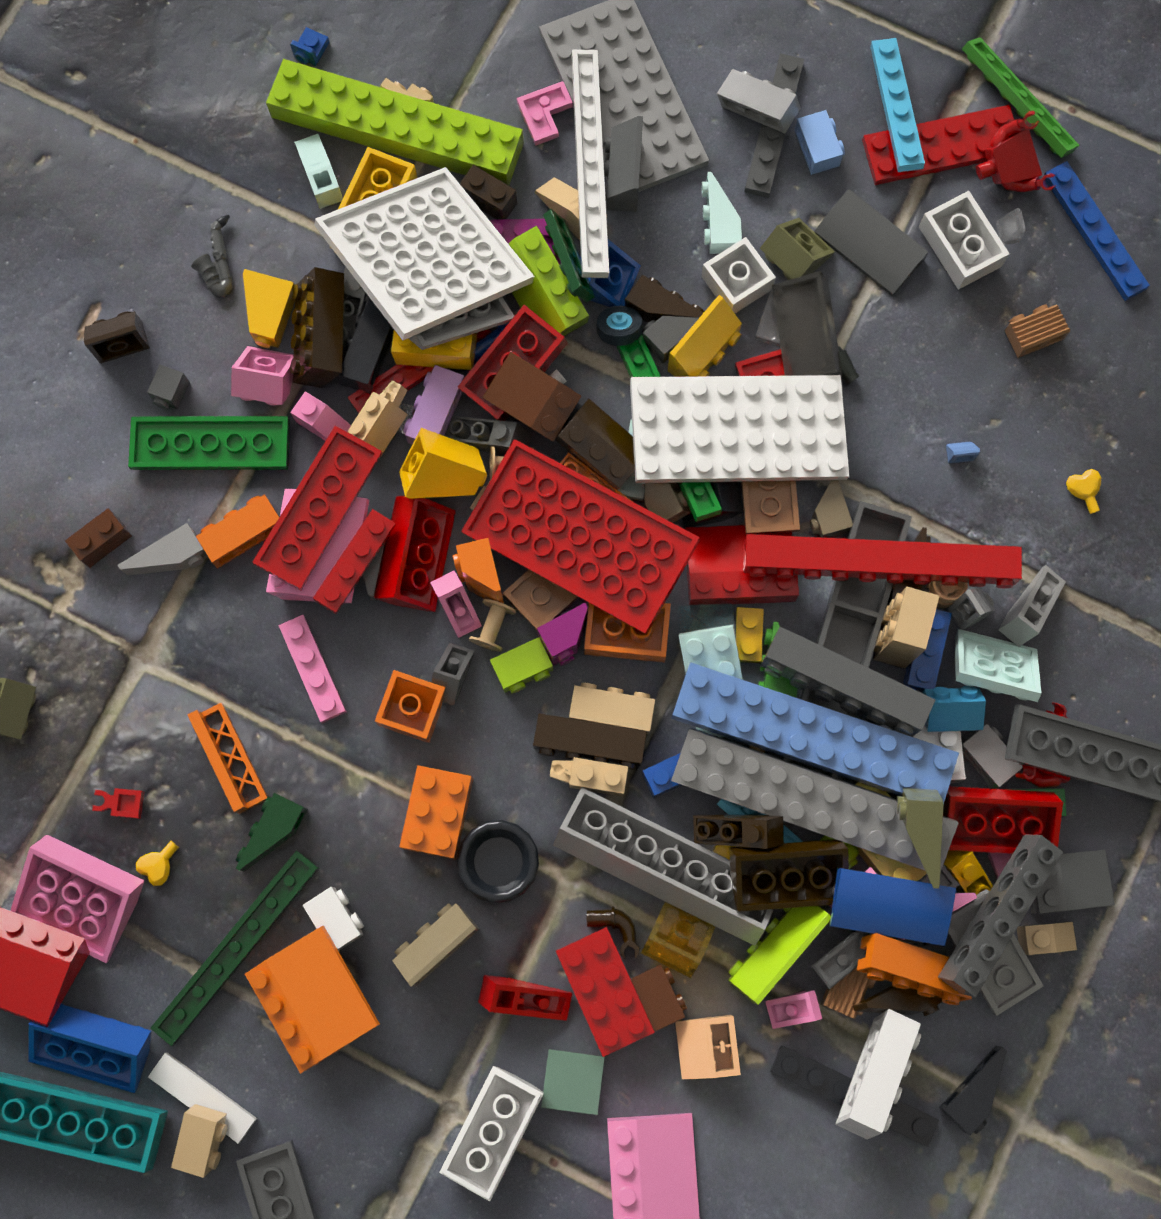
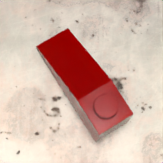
M484 975L478 1003L489 1012L567 1021L573 993L517 979Z

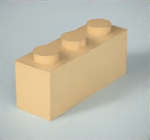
M581 683V686H574L569 718L644 730L649 735L655 699H651L650 694L634 692V695L623 694L624 690L614 687H608L607 691L596 689L597 685L591 683Z

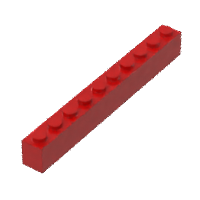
M746 534L744 540L743 573H750L752 577H765L766 574H777L779 578H793L794 575H804L805 579L817 580L821 579V576H830L835 581H846L848 577L859 578L861 582L887 579L888 583H902L903 580H914V583L919 585L930 584L931 581H939L944 586H955L960 582L969 583L970 587H984L986 584H996L997 588H1012L1013 585H1016L1022 579V547Z

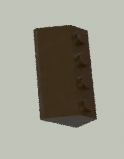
M837 839L784 843L769 849L729 847L730 876L737 912L833 905L837 870L839 868L849 869L848 847Z

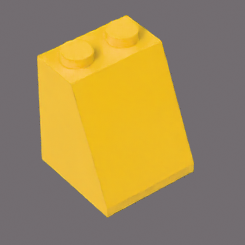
M420 428L399 471L405 497L410 499L475 495L478 488L484 485L487 478V472L485 471L478 448L424 428Z

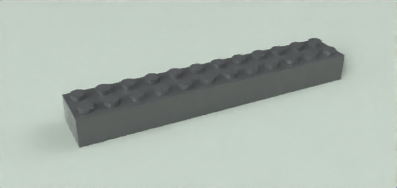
M860 501L855 509L852 519L853 524L848 532L847 539L905 541L912 516ZM848 577L846 581L834 580L816 643L869 668L893 583H888L887 579L861 582L859 578ZM808 688L801 691L799 698L801 700L855 717V714L844 711L840 708L841 704L833 700L830 702L823 701L815 696L816 692ZM782 756V760L834 778L838 776Z

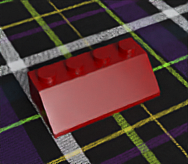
M405 495L396 496L391 521L395 522L396 526L386 540L375 599L395 606L435 612L438 597L430 582L443 576L456 510L426 498L410 499L405 497Z

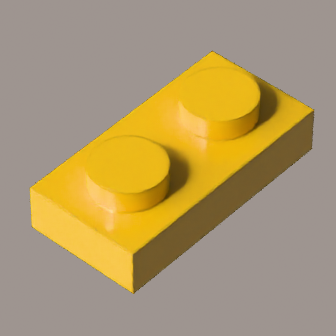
M736 608L735 637L740 662L761 663L764 609Z

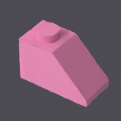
M306 391L290 412L296 423L325 441L334 426L346 432L351 427L347 421L327 404Z
M455 571L430 582L458 638L482 626Z

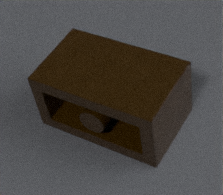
M472 165L460 182L462 188L479 209L497 220L507 219L517 205L515 189L475 165Z

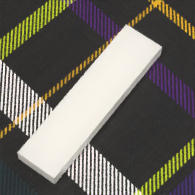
M164 1053L148 1076V1078L189 1108L197 1104L227 1113L225 1124L228 1126L226 1135L238 1144L241 1143L257 1119L169 1053Z

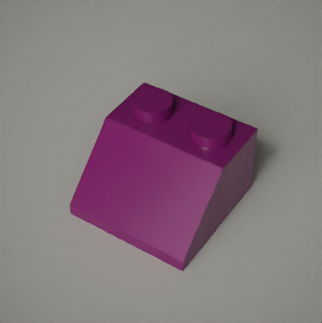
M586 603L537 628L538 637L553 666L557 664L564 666L575 659L574 655L578 652L587 623L588 607Z

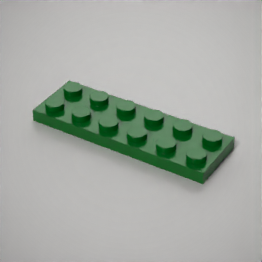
M288 416L131 417L128 467L131 470H288L290 419Z

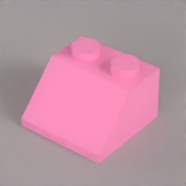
M247 346L232 366L231 396L240 397L245 401H262L273 406L283 405L290 394L293 374L290 373L293 354Z

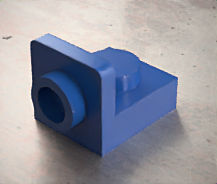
M306 27L299 41L292 40L290 44L295 59L303 64L309 63L317 66L329 44V38Z

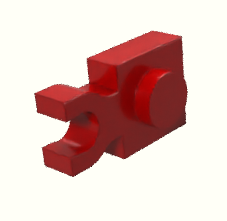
M115 788L114 795H110L108 792L95 790L94 795L103 796L105 801L101 806L93 805L92 811L105 812L111 809V816L141 819L145 792Z

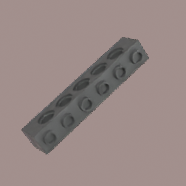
M1042 835L1023 836L940 972L939 979L960 994L971 997L977 996L1062 855V850Z

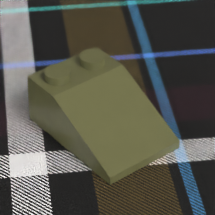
M903 788L902 797L897 796L899 820H903L933 888L939 889L944 802L938 790Z

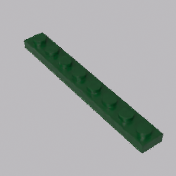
M296 850L150 1029L170 1046H174L317 872L319 867Z

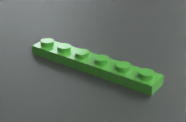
M981 37L968 41L962 50L967 54L968 60L978 66L983 72L985 79L999 89L1000 95L1005 100L1010 101L1020 117L1024 118L1028 111L1035 112L1033 116L1027 117V121L1029 123L1039 121L1033 131L1050 145L1049 147L1054 154L1062 158L1073 153L1080 146Z

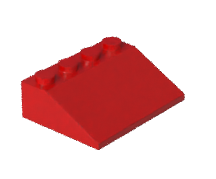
M745 525L685 528V530L701 539L687 563L689 606L795 602L799 596L798 575H794L793 578H779L777 574H766L765 577H752L750 573H743ZM792 532L759 535L792 536Z
M0 907V1009L48 1027L90 954L85 938Z

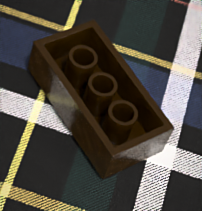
M314 267L303 279L294 285L292 298L295 300V309L291 318L292 324H294L291 348L294 349V354L290 364V373L293 374V383L323 388L342 373L344 273Z

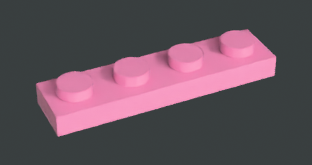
M301 615L278 625L320 722L324 723L346 713L347 711L305 616Z

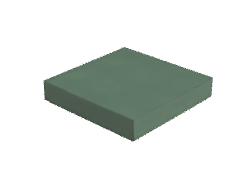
M549 1049L541 1108L598 1115L605 1056Z

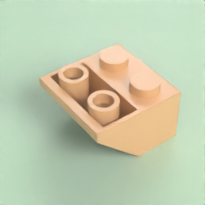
M725 1015L675 1022L682 1079H706L741 1075L734 1016Z

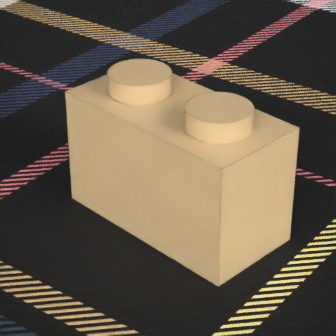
M197 1104L188 1109L183 1116L171 1168L202 1178L212 1169L215 1170L221 1158V1152H218L219 1145L224 1140L228 1128L225 1124L227 1113Z

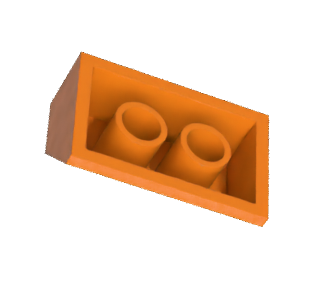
M488 538L456 545L458 554L453 555V560L461 583L466 582L468 590L483 599H490L504 604Z

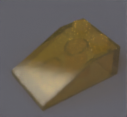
M664 902L641 954L692 978L700 965L716 926L672 904Z

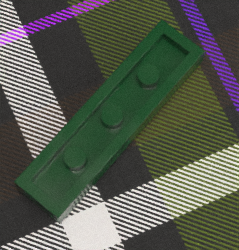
M550 209L543 214L547 224L545 229L554 242L552 248L560 258V269L569 282L567 288L574 297L578 296L587 303L595 295L588 278L582 277L581 259L564 218Z

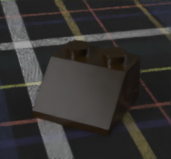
M135 311L122 312L115 318L96 320L92 325L85 326L84 344L100 364L150 349L142 320Z

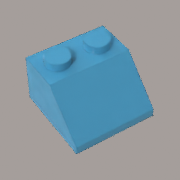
M936 687L923 690V694L935 699L925 722L928 732L983 730L986 700L980 687Z

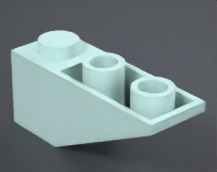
M319 134L296 141L297 150L319 208L341 202L343 197Z
M707 172L706 182H702V197H707V205H703V221H708V229H704V245H709V254H720L742 240L741 218L713 173Z

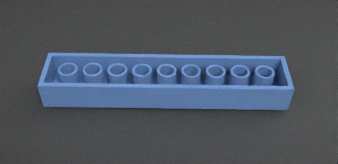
M691 662L671 719L901 797L903 788L938 790L944 802L959 755L956 751Z

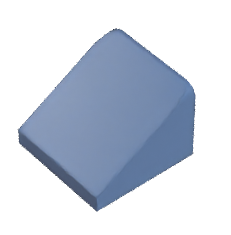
M972 442L947 444L948 463L974 461L980 453V448Z

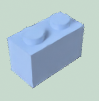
M826 110L798 118L794 131L811 175L839 167L842 157L845 155V149L842 141H838L836 137V125L833 118H829Z

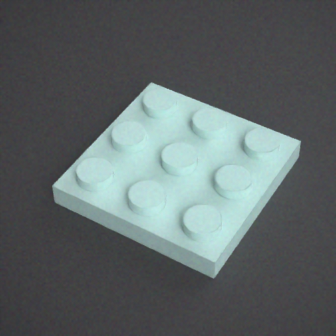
M958 629L955 636V671L957 682H961L966 686L988 689L993 693L1012 695L1024 701L1038 702L1041 696L1037 649L1023 645L1018 647L1012 642Z

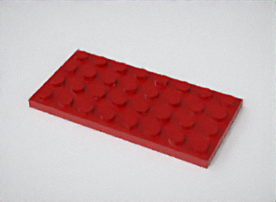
M515 439L461 531L474 540L488 538L492 550L646 635L701 540L700 537Z

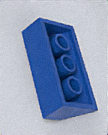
M61 1003L48 1027L30 1021L28 1062L135 1093L150 1051L151 1030L123 1023L113 1018L96 1015L86 1010L72 1008Z

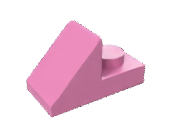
M815 990L802 991L765 1001L772 1029L822 1019Z

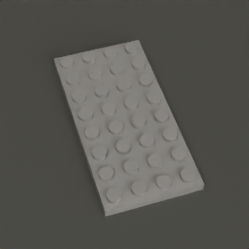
M608 0L539 26V33L561 81L564 82L573 102V108L572 49L598 50L603 163L610 159V153H605L606 137H611L612 127L637 116H643L638 192L709 165L708 156L634 0Z

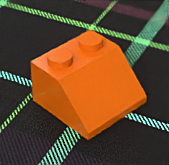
M393 670L375 722L380 727L430 743L439 718L446 688Z

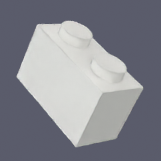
M330 887L303 904V907L317 929L324 925L336 948L340 951L364 935L361 931L364 925L356 913H350L346 906L350 902L343 890L337 891L335 887Z

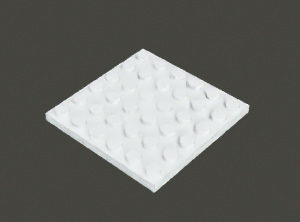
M446 167L315 219L314 226L402 340L533 283L534 275Z

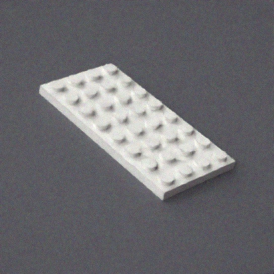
M841 375L631 377L630 379L636 483L847 480L849 478Z

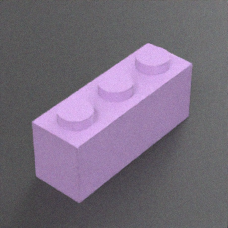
M437 365L434 366L432 373H427L423 384L425 387L422 396H417L413 409L415 413L412 419L408 418L404 426L403 432L406 433L405 437L409 444H413L420 428L443 436L445 435L463 393L457 386L465 378L464 375Z

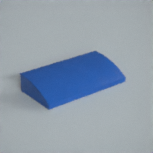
M839 868L837 870L830 926L945 946L956 888L940 885L939 889L933 888L930 883Z

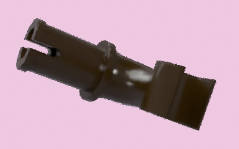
M614 906L608 910H587V927L612 926V929L618 928L623 936V944L620 948L621 956L625 959V949L629 946L634 948L635 959L637 958L640 948L636 942L635 925L630 916L621 910L615 909Z

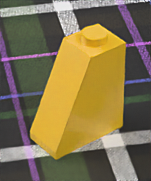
M244 269L243 280L249 332L257 345L264 348H270V346L279 348L295 300L292 298L295 284L291 281Z

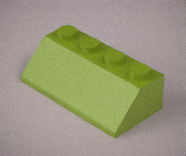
M533 227L509 242L510 247L534 275L533 283L511 292L519 307L527 306L563 336L588 323L589 315L579 297H574L568 290L567 284L569 282L567 277L561 271L558 261L538 227Z
M819 906L783 908L786 911L779 920L775 917L765 929L767 935L761 941L758 940L755 946L751 944L746 950L750 955L742 963L738 960L728 971L731 975L728 981L752 1003L759 1005L830 921L831 915Z

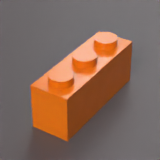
M265 494L261 497L255 496L240 510L228 512L223 517L224 519L217 524L205 526L196 538L211 562L219 568L267 539L279 519V515Z

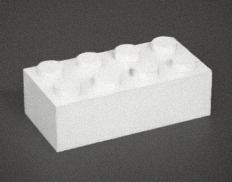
M890 1009L874 1018L835 1125L865 1139H870L888 1130L893 1117L889 1114L892 1104L898 1102L902 1093V1088L899 1087L902 1076H907L912 1061L909 1060L911 1050L917 1048L921 1039V1034L918 1033L920 1023Z

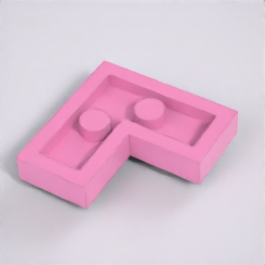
M563 81L517 98L518 107L535 146L559 137V132L551 115L573 107V102Z

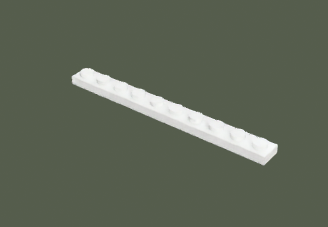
M572 49L582 277L608 278L609 258L598 50Z

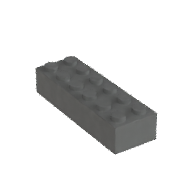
M779 627L761 663V667L765 668L764 672L775 678L783 676L791 680L790 684L800 690L808 688L816 692L815 696L823 701L830 702L833 700L841 704L840 708L848 713H861L867 716L866 720L878 726L884 724L892 728L893 731L911 737L922 731L935 702V699L783 627Z

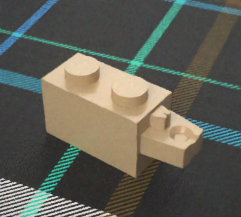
M391 381L380 395L373 392L352 423L348 433L376 447L383 454L408 415L399 408L407 389L399 383Z
M575 757L573 761L553 760L550 778L568 783L569 787L580 790L583 787L591 792L623 797L628 766Z

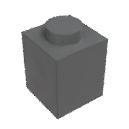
M159 364L147 393L153 399V403L163 409H168V407L178 409L189 385V380L184 373Z

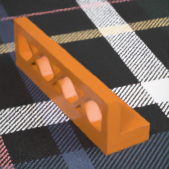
M219 703L203 712L195 710L187 714L233 811L241 814L264 802L268 796L223 703ZM220 712L223 718L220 730L210 728L206 718ZM226 726H227V728H228L230 734L224 732ZM212 732L218 734L217 739H215ZM223 735L232 738L235 743L231 754L222 752L219 747ZM237 750L239 751L241 757L236 756ZM224 756L230 757L228 764ZM234 759L244 762L246 766L243 779L233 776L231 772ZM249 774H250V776H251L253 782L247 780ZM236 780L241 781L240 787H238ZM246 783L256 786L260 795L247 803L242 795Z

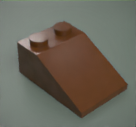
M510 352L482 398L547 439L554 441L580 400L581 395Z

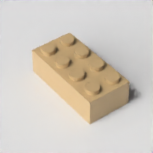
M907 586L900 594L897 593L895 599L891 600L890 605L886 606L881 623L882 629L879 632L873 651L875 652L874 660L905 669L927 648L939 595Z

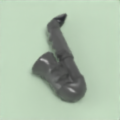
M229 215L222 216L211 224L210 232L212 234L210 240L214 249L213 258L215 262L211 261L209 254H204L198 257L191 265L194 270L202 275L207 289L218 297L227 296L233 288L232 276L230 275L221 228L230 219Z

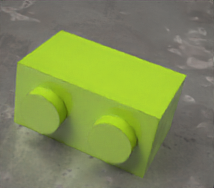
M539 637L490 659L491 665L505 693L508 691L511 694L519 692L526 688L525 683L534 679L536 682L545 680L551 676L549 672L553 671V665Z

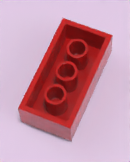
M523 305L457 387L496 420L505 421L509 414L482 397L509 353L512 352L545 372L568 342L557 330L527 306Z
M949 786L943 805V816L958 821L949 850L1013 854L1024 835H1042L1058 847L1063 802L1054 792Z
M607 927L556 950L603 1057L655 1033Z

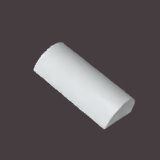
M493 1066L439 1173L484 1199L491 1201L544 1092L518 1076Z

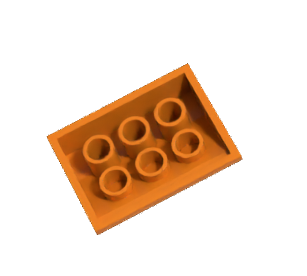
M324 925L245 973L246 978L300 1074L380 1025Z

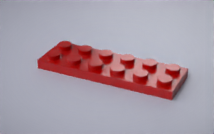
M1010 105L916 124L925 161L924 168L919 170L898 172L889 130L864 135L862 142L874 185L986 162L984 150L990 146V140L1001 126L1014 121Z
M334 426L253 560V565L301 591L380 459L382 451L345 430Z

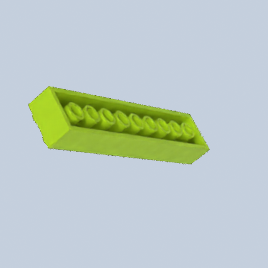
M286 59L282 60L266 101L270 115L274 119L435 167H446L449 171L466 175L472 165H475L508 186L524 145L523 129Z

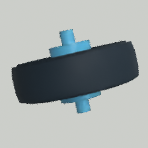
M613 306L602 311L597 318V334L607 344L625 346L638 340L642 334V317L638 311L631 307Z

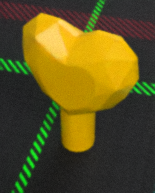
M1090 469L1082 475L1069 476L1066 482L1068 491L1075 497L1085 500L1090 514L1100 511L1095 498L1101 486L1099 472Z
M170 841L160 853L151 852L141 856L136 862V871L141 875L147 876L153 886L163 885L167 881L170 872L169 859L178 850L179 846Z

